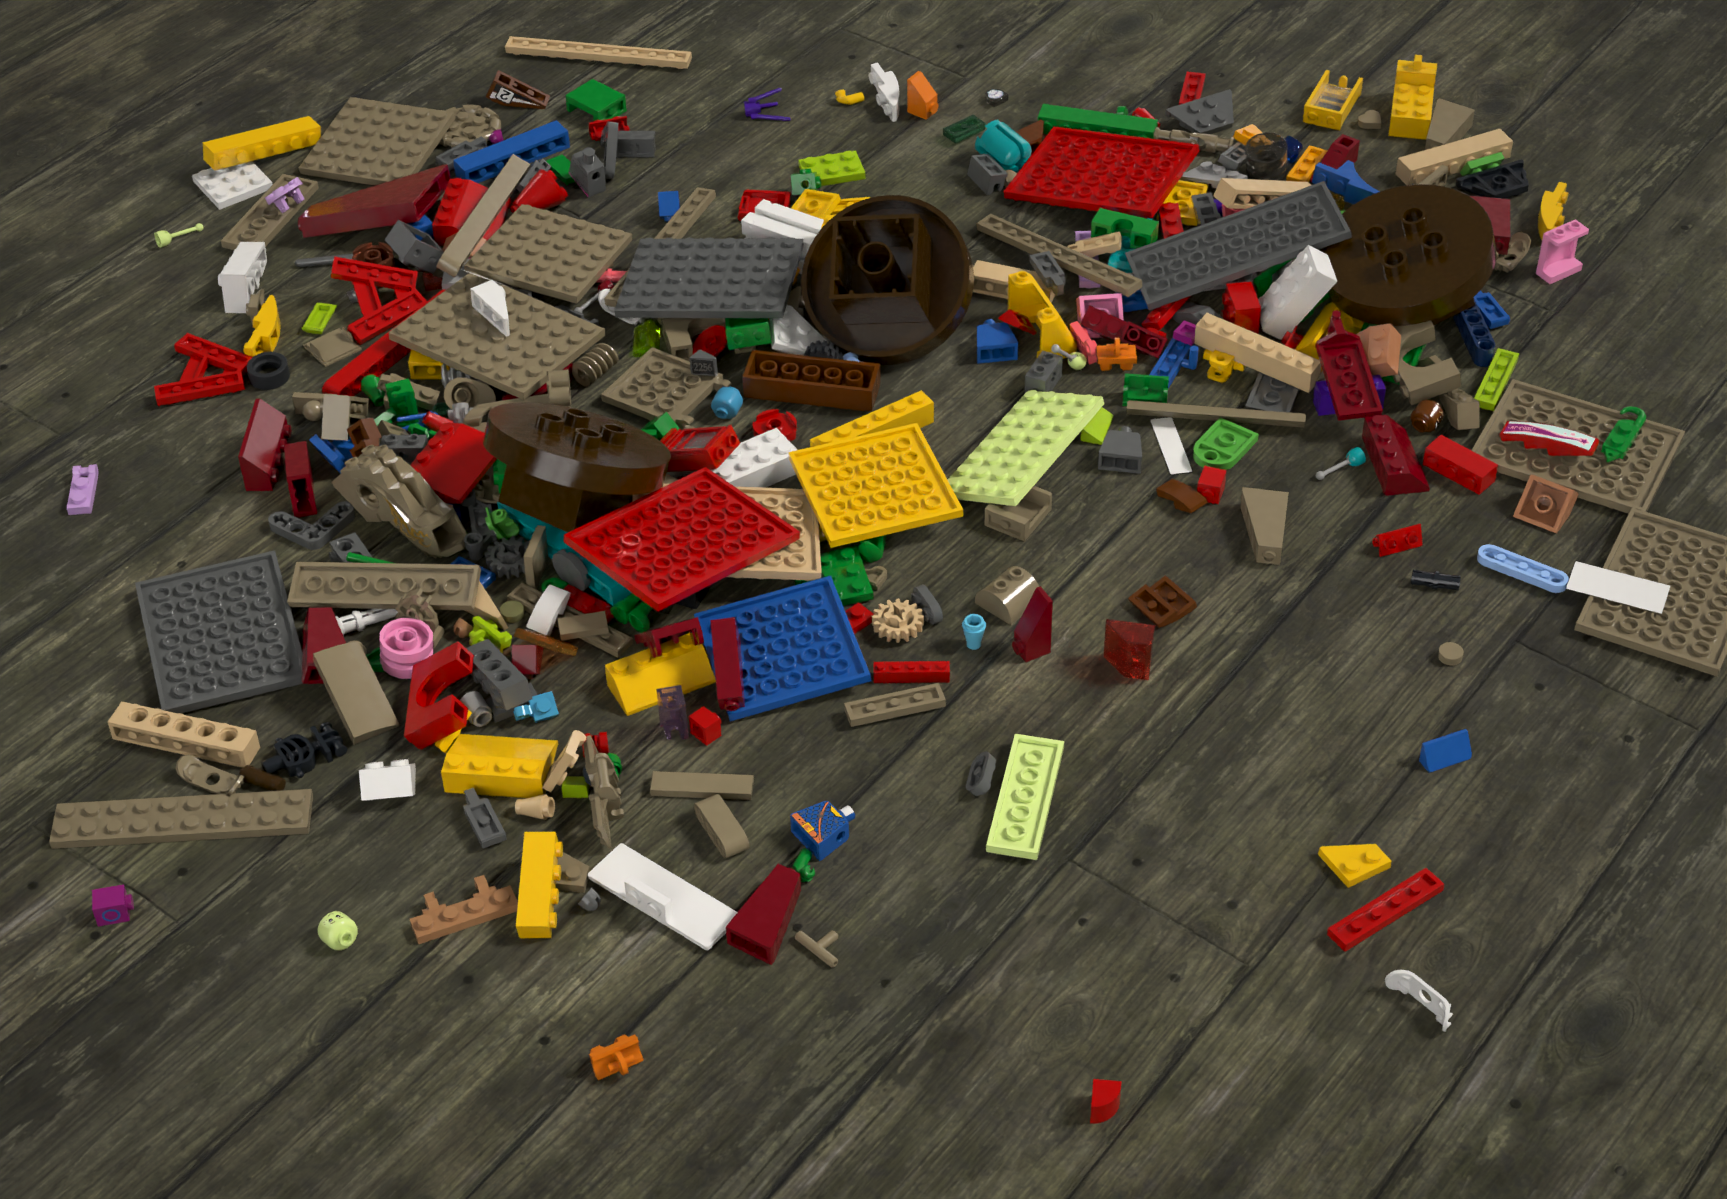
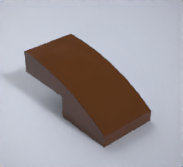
M1171 479L1156 488L1158 497L1174 501V506L1177 510L1192 513L1207 504L1206 498L1199 492L1175 479Z

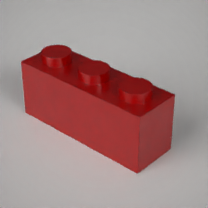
M1440 435L1425 448L1424 466L1479 495L1495 482L1498 464L1443 435Z

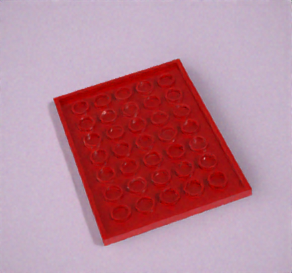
M1053 127L1003 191L1004 198L1015 201L1021 200L1049 204L1051 206L1057 205L1086 209L1088 211H1098L1099 208L1152 219L1199 153V144Z
M707 467L564 534L565 544L658 612L800 539V531Z

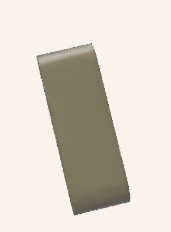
M719 794L694 803V810L699 822L723 858L726 859L749 849V841L744 830Z

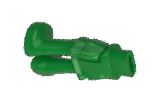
M631 593L611 607V614L620 623L627 624L629 621L636 631L640 633L646 632L650 628L648 614L652 607L642 601L634 608L641 599Z

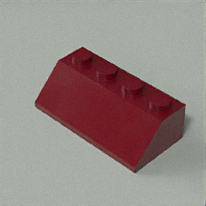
M255 399L238 455L246 491H273L275 482L279 480V467L283 466L284 444H287V439L291 438L292 433L291 425L287 424L286 416L261 399Z
M1388 415L1364 417L1362 439L1384 495L1429 492L1430 487L1406 429Z

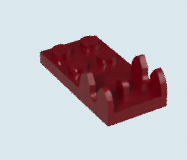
M698 617L634 635L636 644L643 643L644 647L648 646L653 658L662 656L660 645L663 642L662 638L672 639L673 644L679 643L678 637L685 635L684 631L689 630L690 637L695 646L704 644Z

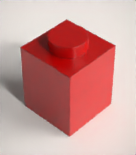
M1204 466L1198 481L1197 492L1205 497L1207 502L1219 504L1225 489L1227 470Z

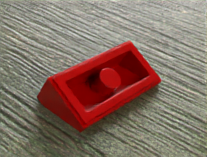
M1009 309L998 318L1030 334L1035 335L1037 332L1027 316Z

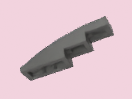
M1212 192L1191 196L1198 226L1221 218L1216 203H1214Z

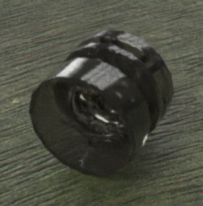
M1265 132L1257 134L1248 140L1245 147L1246 174L1248 179L1283 181L1288 173V146L1283 137L1275 133Z

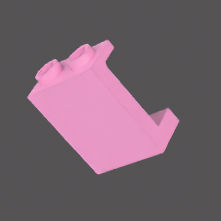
M1573 220L1543 234L1536 274L1547 283L1552 284L1581 271L1583 264L1574 256L1578 238L1588 234L1589 229L1577 220Z

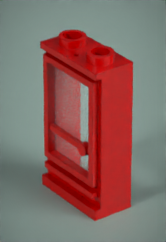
M732 425L683 430L672 428L660 440L671 453L667 472L694 471L707 467L709 470L717 469L740 444Z

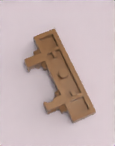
M484 875L476 877L474 882L478 893L473 894L471 899L447 907L446 904H438L434 892L425 894L424 898L427 908L422 910L423 915L410 919V924L418 944L517 912L518 901L511 885L497 890L495 886H488Z

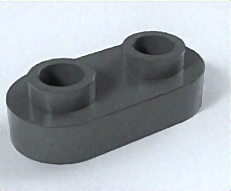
M922 584L914 587L911 599L913 604L916 603L919 609H922L924 620L926 622L929 621L931 625L942 622L943 614L941 607L926 585Z
M987 751L980 753L971 764L966 789L974 796L984 795L991 787L990 782L996 767V759Z

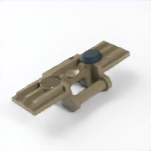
M590 735L587 736V740L583 743L586 762L583 774L586 783L594 787V794L589 795L593 826L597 830L601 844L610 849L612 845L609 821L624 817V811L620 808L622 804L620 798L621 789L617 788L619 779L613 762L606 753H598Z

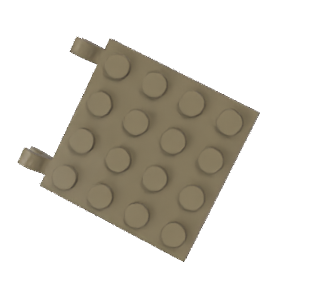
M652 347L601 394L603 402L648 420H653L667 412L678 427L683 430L695 428L690 426L694 418L688 416V414L714 389L718 391L722 387H729L731 382L723 379V374L720 373L717 376L691 374L689 361Z

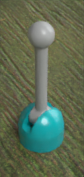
M1359 447L1351 449L1347 453L1345 461L1323 472L1318 471L1316 478L1322 480L1325 475L1347 464L1351 466L1364 464L1366 462L1364 452Z

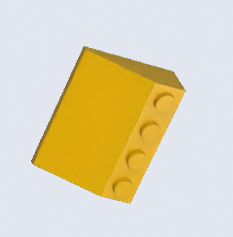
M460 734L446 753L441 770L444 791L446 793L465 794V790L474 787L477 795L518 798L545 795L546 790L542 787L548 771L554 762L558 740Z

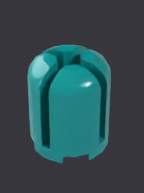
M999 120L991 121L985 126L987 130L981 138L977 136L975 150L980 155L989 154L1004 170H1012L1017 173L1018 169L1020 170L1030 158L1031 146L1004 122Z

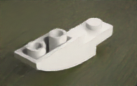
M878 63L871 64L869 80L877 89V103L884 109L885 115H888L892 122H895L900 110L899 85L896 76L892 71L884 72Z

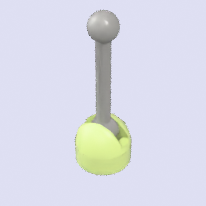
M1057 344L1051 347L1053 353H1060L1068 358L1067 362L1071 368L1081 370L1085 367L1087 359L1082 353L1072 352L1069 354L1061 350Z

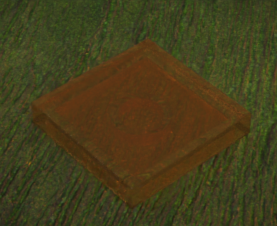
M516 628L514 637L555 652L576 656L578 650L577 646L539 632Z

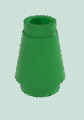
M367 375L361 380V390L375 406L384 405V391L377 389L380 378L375 375Z

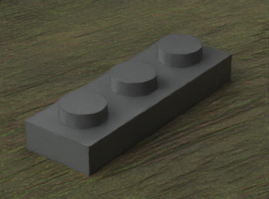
M1238 141L1220 155L1218 162L1222 163V166L1228 170H1237L1253 157L1255 151Z

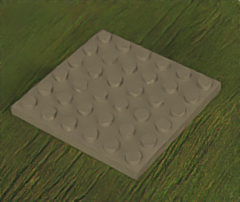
M350 97L299 166L300 174L376 186L418 173L455 120L454 112Z
M522 204L464 265V272L469 273L473 271L497 282L577 304L630 244L632 234Z

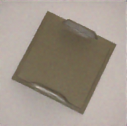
M342 327V330L338 328L303 345L325 367L362 350L353 341L351 333L344 327Z

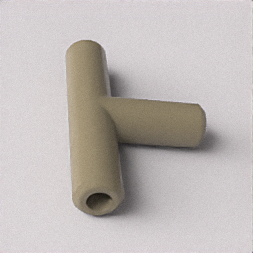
M831 930L817 942L803 931L796 933L795 939L831 968L838 964V959L826 950L828 946L838 939V934L835 931Z

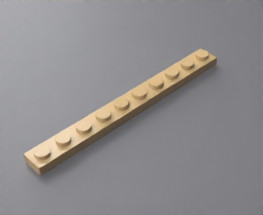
M512 36L509 37L505 45L506 53H513L515 55L525 54L548 56L550 58L595 60L606 63L618 62L622 64H640L642 66L675 67L678 69H688L692 59L691 52Z

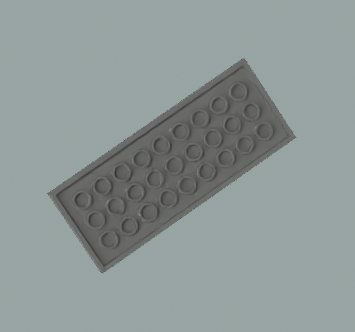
M1322 181L1126 252L1125 255L1134 277L1142 280L1143 287L1140 288V291L1148 309L1152 310L1296 258L1308 245L1318 250L1352 238V235L1325 182Z

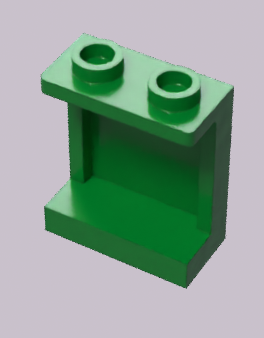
M594 79L589 80L565 95L567 111L572 112L579 108L593 115L594 121L612 119L627 111L624 94Z

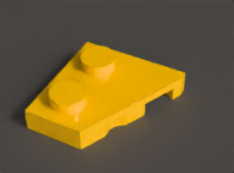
M1376 844L1322 846L1318 852L1322 860L1348 888L1391 868L1392 861Z

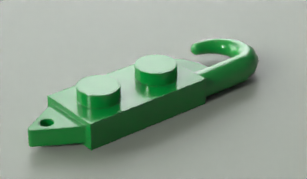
M1629 406L1620 411L1621 415L1632 412L1638 417L1635 421L1628 419L1618 420L1602 446L1601 452L1604 453L1607 463L1625 457L1646 421V414L1642 409Z

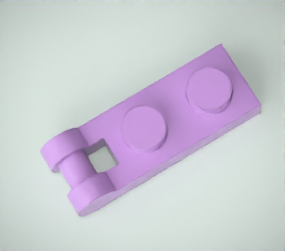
M96 464L83 468L81 465L73 466V477L67 504L68 515L92 513L98 480V467Z

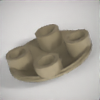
M485 473L473 488L476 499L485 503H497L500 496L498 485H494L492 475Z

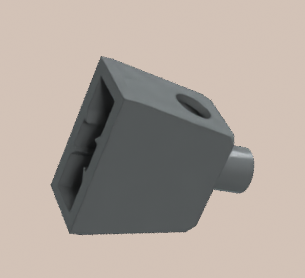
M1127 426L1120 427L1119 431H1108L1099 450L1098 469L1141 474L1142 448L1140 434L1132 432L1131 428Z

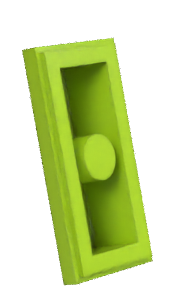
M1101 407L1081 430V441L1102 445L1113 420V414Z

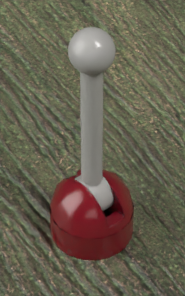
M605 279L598 286V293L581 307H576L574 311L582 313L586 307L598 299L600 291L604 289L612 290L614 284L610 280Z

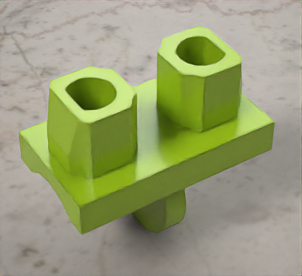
M480 616L473 617L474 627L469 633L470 646L489 639L501 653H503V649L511 646L512 635L507 631L500 633L497 623L492 619L485 621Z

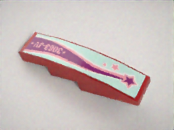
M1507 421L1500 433L1502 441H1523L1525 449L1547 448L1549 456H1592L1599 444L1598 438L1578 431L1534 422Z

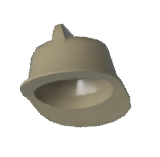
M457 377L452 379L444 389V400L450 409L456 403H468L469 408H475L477 404L496 401L494 391L489 385L468 378Z

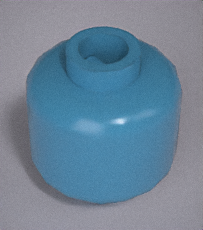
M722 387L715 394L711 402V408L717 417L732 419L738 414L743 404V398L736 388Z

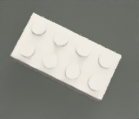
M1308 245L1297 255V258L1291 265L1285 268L1283 274L1271 284L1266 293L1258 299L1261 306L1260 323L1263 332L1281 340L1287 331L1292 332L1295 326L1303 320L1334 286L1337 279L1327 254Z
M774 428L741 442L717 469L711 471L736 487L766 488L796 475L789 461L788 452L796 451L797 449L777 428Z

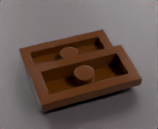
M1166 575L1151 587L1145 584L1128 598L1137 609L1159 628L1183 618L1197 608L1196 601Z

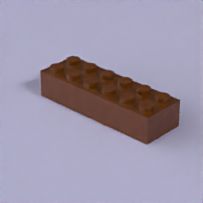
M752 350L743 374L744 398L870 412L873 411L880 387V364L758 350Z

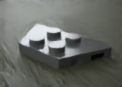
M1231 89L1168 108L1165 111V115L1168 118L1172 116L1180 121L1179 125L1188 129L1191 133L1213 134L1232 128L1234 123Z

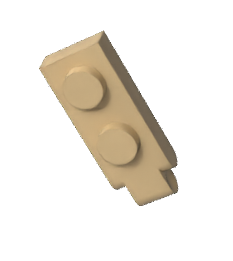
M1120 232L1079 240L1067 247L1092 258L1100 254L1114 253L1121 250L1122 237Z

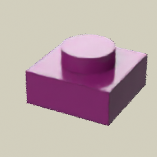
M1183 321L1173 332V339L1192 346L1195 343L1196 325Z

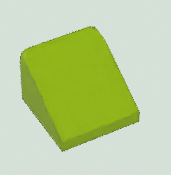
M566 776L561 787L563 798H588L590 785L586 783L584 776Z

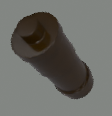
M246 765L239 772V775L244 776L243 782L260 786L270 791H283L286 785L285 779L266 773L251 765Z

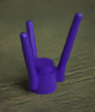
M777 88L759 96L748 98L749 101H744L746 117L751 116V119L790 121V117L757 114L761 113V108L778 105V102L760 104L758 100L778 93L782 89Z

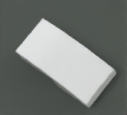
M549 584L537 602L526 627L550 636L558 614L563 615L571 592Z

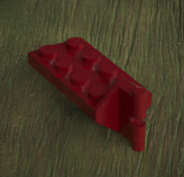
M1335 310L1332 312L1326 336L1316 341L1315 347L1337 419L1341 421L1382 415L1383 409L1360 336L1344 330L1340 317L1341 312Z

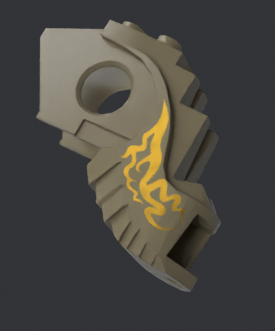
M369 445L361 450L362 454L359 457H353L345 462L346 466L340 470L341 474L332 481L333 486L365 518L366 522L391 521L390 523L425 555L435 559L437 557H449L465 548L464 537L467 535V532L453 506L443 502L421 474L405 462L402 457L396 456L394 451L389 449L387 445ZM361 485L369 487L374 492L379 501V507H372L363 499L360 493Z

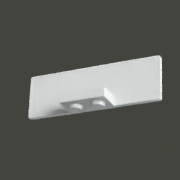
M622 843L588 873V878L705 950H709L726 934L727 924L737 914V911Z

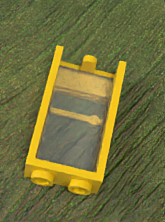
M1326 70L1304 105L1303 122L1340 131L1342 124L1361 95L1363 78L1359 77L1353 89L1347 88L1348 78L1344 75L1340 77L1338 86L1328 84L1330 70Z

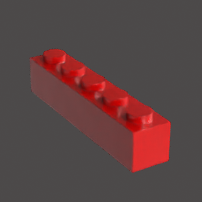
M950 661L874 662V683H950Z

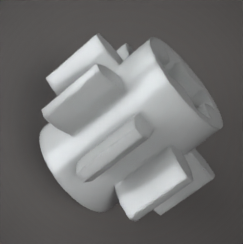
M468 403L453 404L452 410H448V419L454 423H463L465 416L473 408H469Z

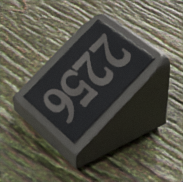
M698 350L690 357L691 374L704 376L718 375L716 357L702 350Z

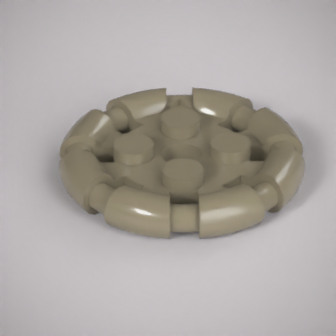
M462 105L461 108H449L445 111L454 112L455 120L439 143L445 147L451 146L453 148L466 140L472 142L482 136L488 144L490 143L487 142L490 134L495 130L501 129V120L493 110L487 107L483 109L480 105Z

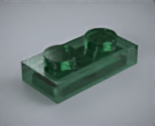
M971 115L943 128V135L956 144L985 130L986 123L975 115Z

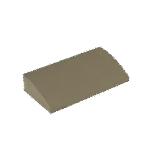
M359 641L337 645L313 653V662L353 745L399 727V722Z

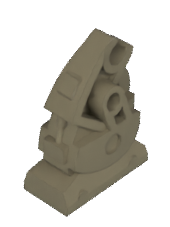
M421 588L411 590L405 593L399 600V604L395 608L398 612L395 618H414L426 623L433 632V648H435L445 631L443 627L439 626L437 613L429 605L432 597L429 595L426 599L422 598L420 595L424 590Z

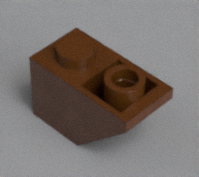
M1039 120L1016 131L1030 144L1031 155L1043 141L1044 121Z

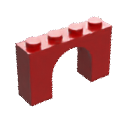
M458 641L413 665L404 737L419 750L466 727L468 708L453 694L434 703L447 686L472 673L474 655Z

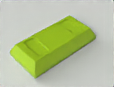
M316 303L302 330L306 333L322 334L337 305Z

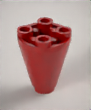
M540 169L514 200L510 210L514 213L522 204L548 210L565 202L568 194L563 187L558 185L556 182L557 177L551 170L546 172Z

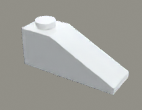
M493 280L470 288L472 306L506 337L509 336V318L504 288Z

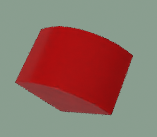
M1093 1079L1090 1123L1105 1122L1116 1114L1120 1106L1122 1081Z

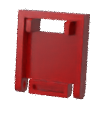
M744 190L739 206L738 220L741 221L749 212L755 213V207L763 199L770 201L772 204L776 203L789 208L791 192Z

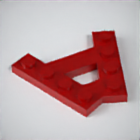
M334 256L331 278L352 282L363 317L347 327V331L351 333L360 345L399 324L427 302L416 289L418 271ZM375 286L394 289L397 299L381 306Z
M187 333L174 344L176 352L190 357L180 381L154 386L158 406L213 397L225 393H235L245 390L243 376L247 373L246 366L252 357ZM209 364L224 369L222 374L203 377Z

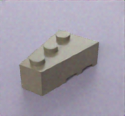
M324 394V399L320 402V410L323 412L321 439L348 441L350 437L347 429L360 419L368 418L369 399Z

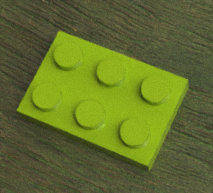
M856 150L798 160L800 169H811L812 172H817V176L821 178V186L866 179L865 170ZM804 180L806 185L809 186V182Z

